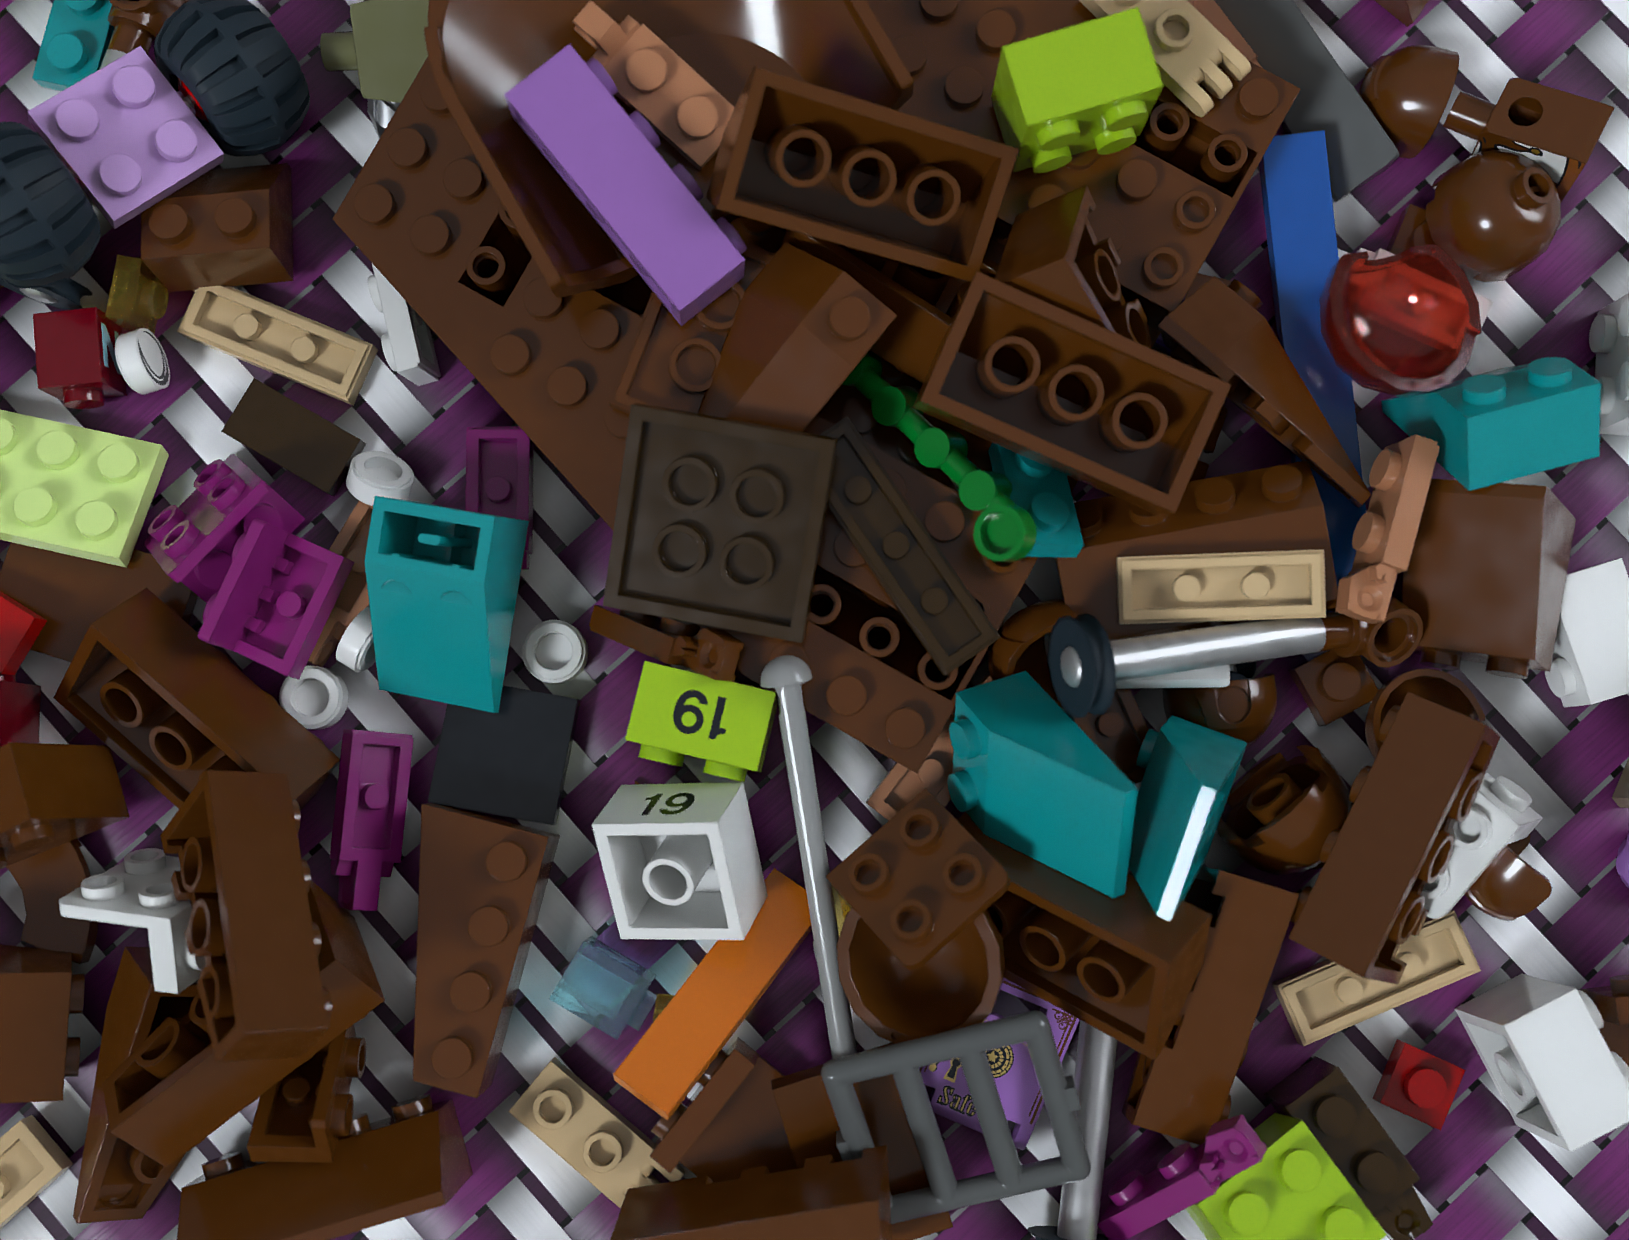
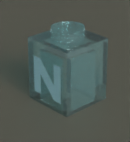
M591 936L583 941L549 999L617 1040L625 1031L627 1025L638 1031L643 1025L659 997L649 991L657 975Z

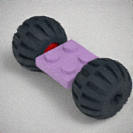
M189 0L164 22L155 39L154 54L157 66L143 48L139 46L27 111L29 122L41 137L21 123L0 122V278L4 282L16 288L47 287L71 278L90 260L99 243L101 230L97 215L82 189L112 227L116 229L221 164L224 154L235 157L257 156L281 147L299 130L310 105L308 84L301 71L299 62L288 47V43L259 8L248 0Z

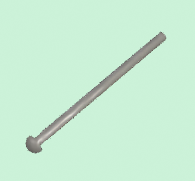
M783 655L772 659L765 666L760 682L764 688H774L777 694L780 728L814 939L813 948L818 965L832 1059L856 1054L857 1049L850 1003L839 981L837 958L839 931L832 885L825 877L830 872L801 684L810 681L813 676L810 668L803 660L795 656Z

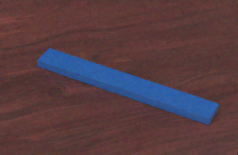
M1325 130L1274 136L1259 163L1277 337L1363 480ZM1290 451L1291 463L1300 462L1301 460ZM1311 469L1324 506L1338 587L1339 579L1349 575V572L1352 570L1357 551L1352 546L1353 534L1360 518L1366 513V505L1364 503L1358 509Z

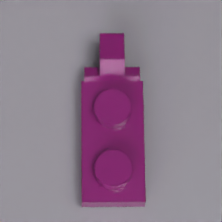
M519 426L467 427L465 510L529 521L521 570H529V555L532 554L534 442Z
M343 729L329 856L332 859L331 875H339V907L348 910L377 911L381 877H391L394 863H401L413 735Z
M1242 1114L1214 1123L1206 1136L1205 1143L1195 1148H1192L1189 1143H1183L1166 1154L1158 1163L1157 1169L1144 1176L1139 1170H1134L1119 1179L1108 1192L1111 1202L1097 1225L1108 1240H1127L1215 1194L1221 1182L1261 1162L1268 1147L1246 1122V1118Z

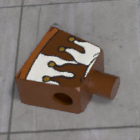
M1511 78L1497 104L1460 91L1443 127L1478 141L1471 156L1481 151L1510 150L1536 161L1547 171L1555 183L1561 203L1586 165L1615 107L1521 78Z

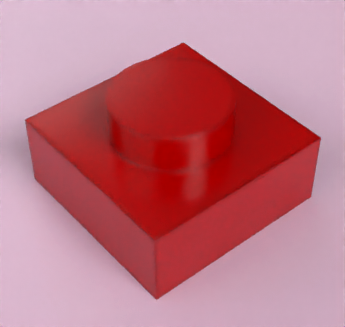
M1397 1039L1372 1099L1441 1131L1466 1070Z

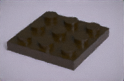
M642 403L631 404L603 606L802 643L806 635L838 438Z

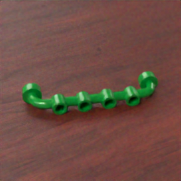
M869 351L842 385L855 387L872 403V414L878 423L897 427L915 444V455L922 465L941 469L959 486L960 500L965 507L974 511H983L975 522L973 532L976 547L983 556L993 561H1017L1028 555L1036 541V525L1031 515L1023 508L1018 507L1010 498L1013 491L1010 480L1002 473L980 470L967 458L968 445L964 436L957 431L935 428L923 416L924 412L913 408L918 393L912 390L892 387L881 376L882 363L880 358L874 352Z

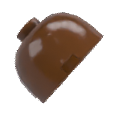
M1510 150L1481 151L1451 167L1435 179L1431 188L1437 186L1435 188V198L1426 204L1425 217L1431 238L1444 259L1455 268L1465 263L1472 270L1480 272L1473 279L1481 282L1503 281L1534 262L1547 251L1561 223L1560 199L1555 183L1547 171L1536 161Z
M1309 745L1296 746L1303 756H1297L1288 761L1278 752L1250 770L1231 789L1227 803L1232 810L1227 816L1226 823L1220 819L1217 832L1232 851L1249 865L1274 875L1301 873L1324 866L1325 863L1320 861L1322 846L1332 830L1343 827L1352 808V803L1349 800L1350 793L1338 771L1316 747Z

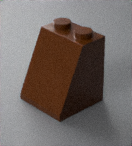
M1431 478L1408 569L1403 572L1402 603L1418 613L1423 622V635L1418 647L1414 651V653L1421 655L1420 664L1439 669L1460 670L1461 660L1486 663L1485 672L1517 679H1526L1529 669L1550 671L1576 518L1547 486L1498 483L1468 491L1457 480Z
M0 944V1103L63 1101L64 1077H78L80 1037H67L69 1014L83 1013L85 974H72V952Z

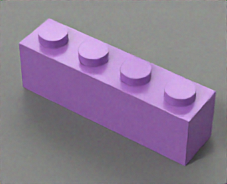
M569 44L504 94L511 116L682 326L744 277L745 259L741 254L747 248L737 231L724 217H720L714 222L698 201L704 196L690 173L681 164H677L671 169L656 151V148L661 143L647 120L636 110L628 116L613 98V95L618 90L604 67L594 57L585 63Z

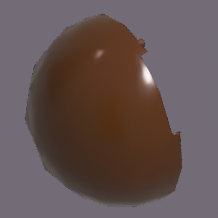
M853 908L845 916L837 943L839 981L854 1013L878 1037L894 1044L982 1023L992 1013L996 1005L1006 973L1003 938L987 909L917 970L905 968Z

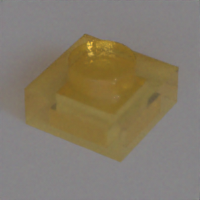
M117 255L105 317L128 332L146 328L155 335L157 320L161 319L167 310L168 290L141 258Z

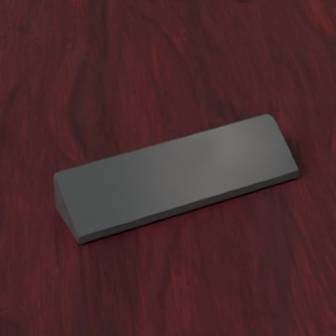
M1214 0L1255 52L1261 67L1300 88L1281 125L1288 134L1325 130L1331 193L1335 202H1338L1374 179L1393 164L1399 157L1398 149L1293 0Z

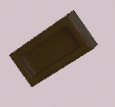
M255 378L221 431L333 497L347 477L352 459L360 454L366 446V443Z

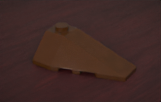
M785 242L776 252L775 257L770 263L766 264L744 291L741 304L739 302L734 315V323L729 328L721 349V358L717 369L715 365L712 376L714 375L710 388L705 391L697 413L803 432L896 318L897 315L845 271Z
M1213 276L1170 312L1158 325L1165 346L1190 367L1231 384L1226 396L1231 402L1301 461L1308 460L1310 468L1359 509L1371 494L1267 320L1258 312L1263 302L1238 280L1234 279L1227 286L1216 276Z
M125 946L107 1004L73 1213L77 1224L142 1219L184 1157L182 1155L166 1168L112 1134L109 1129L102 1083L168 1017L180 1021L190 1011L192 1001L198 993L196 988L198 987L199 979L179 994L155 991L150 947Z

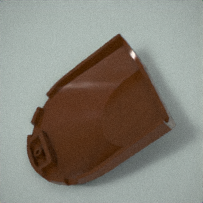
M429 0L428 26L424 27V36L429 63L437 87L449 112L554 295L560 298L627 282L639 275L515 122L504 96L506 92L569 44L585 63L593 56L596 50L574 30L576 25L572 22L590 0ZM591 0L618 25L627 15H630L640 25L644 24L734 107L754 66L897 111L913 96V79L866 0ZM615 94L613 95V98L628 116L634 112ZM655 131L661 143L656 148V151L671 169L677 164H681L690 173L704 196L698 202L715 222L720 217H724L730 223L741 217L737 214L716 209L706 198L718 151L700 171Z

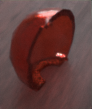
M1434 244L1414 246L1399 254L1377 260H1367L1369 258L1367 252L1344 254L1330 269L1319 298L1322 339L1336 367L1363 388L1397 397L1430 392L1455 382L1454 379L1469 364L1476 336L1482 333L1479 302L1465 272L1442 248Z

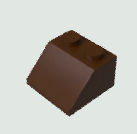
M288 163L209 170L141 213V260L169 292L196 290L199 287L220 285L232 287L294 281L291 167Z

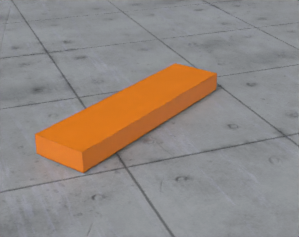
M775 868L764 880L768 897L745 939L717 940L613 1073L614 1081L666 1120L670 1119L812 930L806 890Z

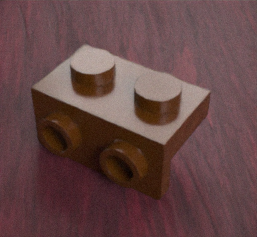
M354 1024L315 1053L311 1059L302 1063L260 1096L247 1143L251 1161L334 1162L339 1136H348L352 1127L354 1100L353 1095L349 1094L352 1078L362 1077L366 1062L365 1038L356 1037Z

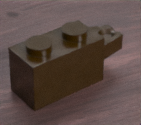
M1314 1056L1264 1094L1277 1113L1303 1120L1391 1240H1414L1433 1225L1413 1187V1184L1421 1178L1339 1067Z

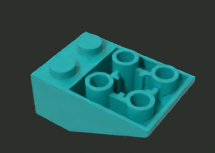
M374 497L364 562L379 690L492 713L499 712L529 521L410 500Z

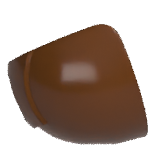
M1427 45L1406 46L1387 55L1380 56L1367 69L1358 94L1398 149L1400 158L1410 159L1417 156L1435 131L1455 84L1459 67V54L1457 52Z
M1057 598L1034 603L1014 613L997 631L1001 638L989 645L988 666L992 681L1027 671L1063 711L1064 708L1058 701L1051 682L1044 635L1051 632L1058 618L1067 615L1074 618V612L1064 601Z
M1416 669L1393 677L1378 690L1366 714L1365 737L1369 750L1375 759L1383 744L1379 740L1382 722L1394 705H1402L1407 692L1479 722L1485 721V715L1474 694L1458 678L1436 669Z
M1267 673L1264 677L1254 679L1230 680V684L1227 687L1162 688L1163 705L1167 720L1174 715L1247 742L1246 748L1254 744L1265 733L1273 720L1277 707V688L1273 673Z
M1530 834L1524 839L1507 844L1464 894L1483 913L1503 921H1513L1533 911L1552 893L1550 881L1519 857L1530 843Z

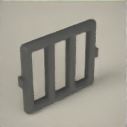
M1028 1011L831 1059L822 1067L821 1077L840 1128L839 1131H836V1145L842 1161L862 1158L863 1149L875 1147L853 1083L890 1074L893 1075L930 1187L891 1195L890 1192L891 1224L1080 1181L1087 1178L1090 1174L1091 1163L1075 1112L1081 1110L1074 1079L1072 1075H1064L1049 1020L1040 1011ZM1022 1042L1027 1044L1060 1154L1058 1157L1024 1165L1020 1164L986 1051ZM956 1058L960 1060L995 1170L994 1172L960 1180L955 1179L919 1067Z

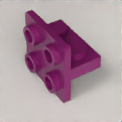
M234 453L224 461L217 459L206 466L194 481L196 490L179 507L171 505L159 513L148 528L150 536L144 542V545L166 575L176 583L181 581L206 603L214 593L219 591L232 564L233 548L239 537L248 531L255 518H259L289 533H292L305 520L297 510Z
M255 518L248 531L244 532L237 540L232 552L231 567L219 591L211 596L203 612L204 623L198 633V638L211 645L232 650L283 675L299 680L355 562L259 518Z

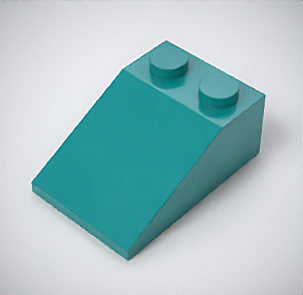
M1565 357L1540 358L1529 364L1501 368L1381 400L1382 412L1409 437L1417 434L1438 442L1437 445L1440 448L1436 461L1468 491L1599 457L1601 382Z
M1027 671L956 692L955 722H952L949 728L950 740L953 746V773L948 776L947 780L948 791L955 807L960 812H966L983 834L1111 898L1125 894L1137 788Z
M1174 715L1165 722L1159 732L1153 729L1148 730L1138 754L1136 766L1144 768L1146 771L1140 789L1137 791L1128 863L1131 872L1156 915L1169 921L1173 918L1206 861L1247 746V742Z

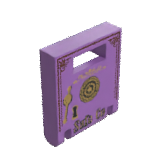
M1004 978L1000 990L1041 1006L1039 1011L1044 1013L1049 1020L1062 1063L1080 1019ZM992 1012L983 1022L1004 1018V1016ZM1026 1042L986 1051L1007 1122L1009 1120L1015 1122L1011 1135L1015 1147L1020 1150L1025 1149L1044 1106V1100ZM959 1058L919 1067L924 1084L933 1088L929 1096L933 1112L982 1133Z

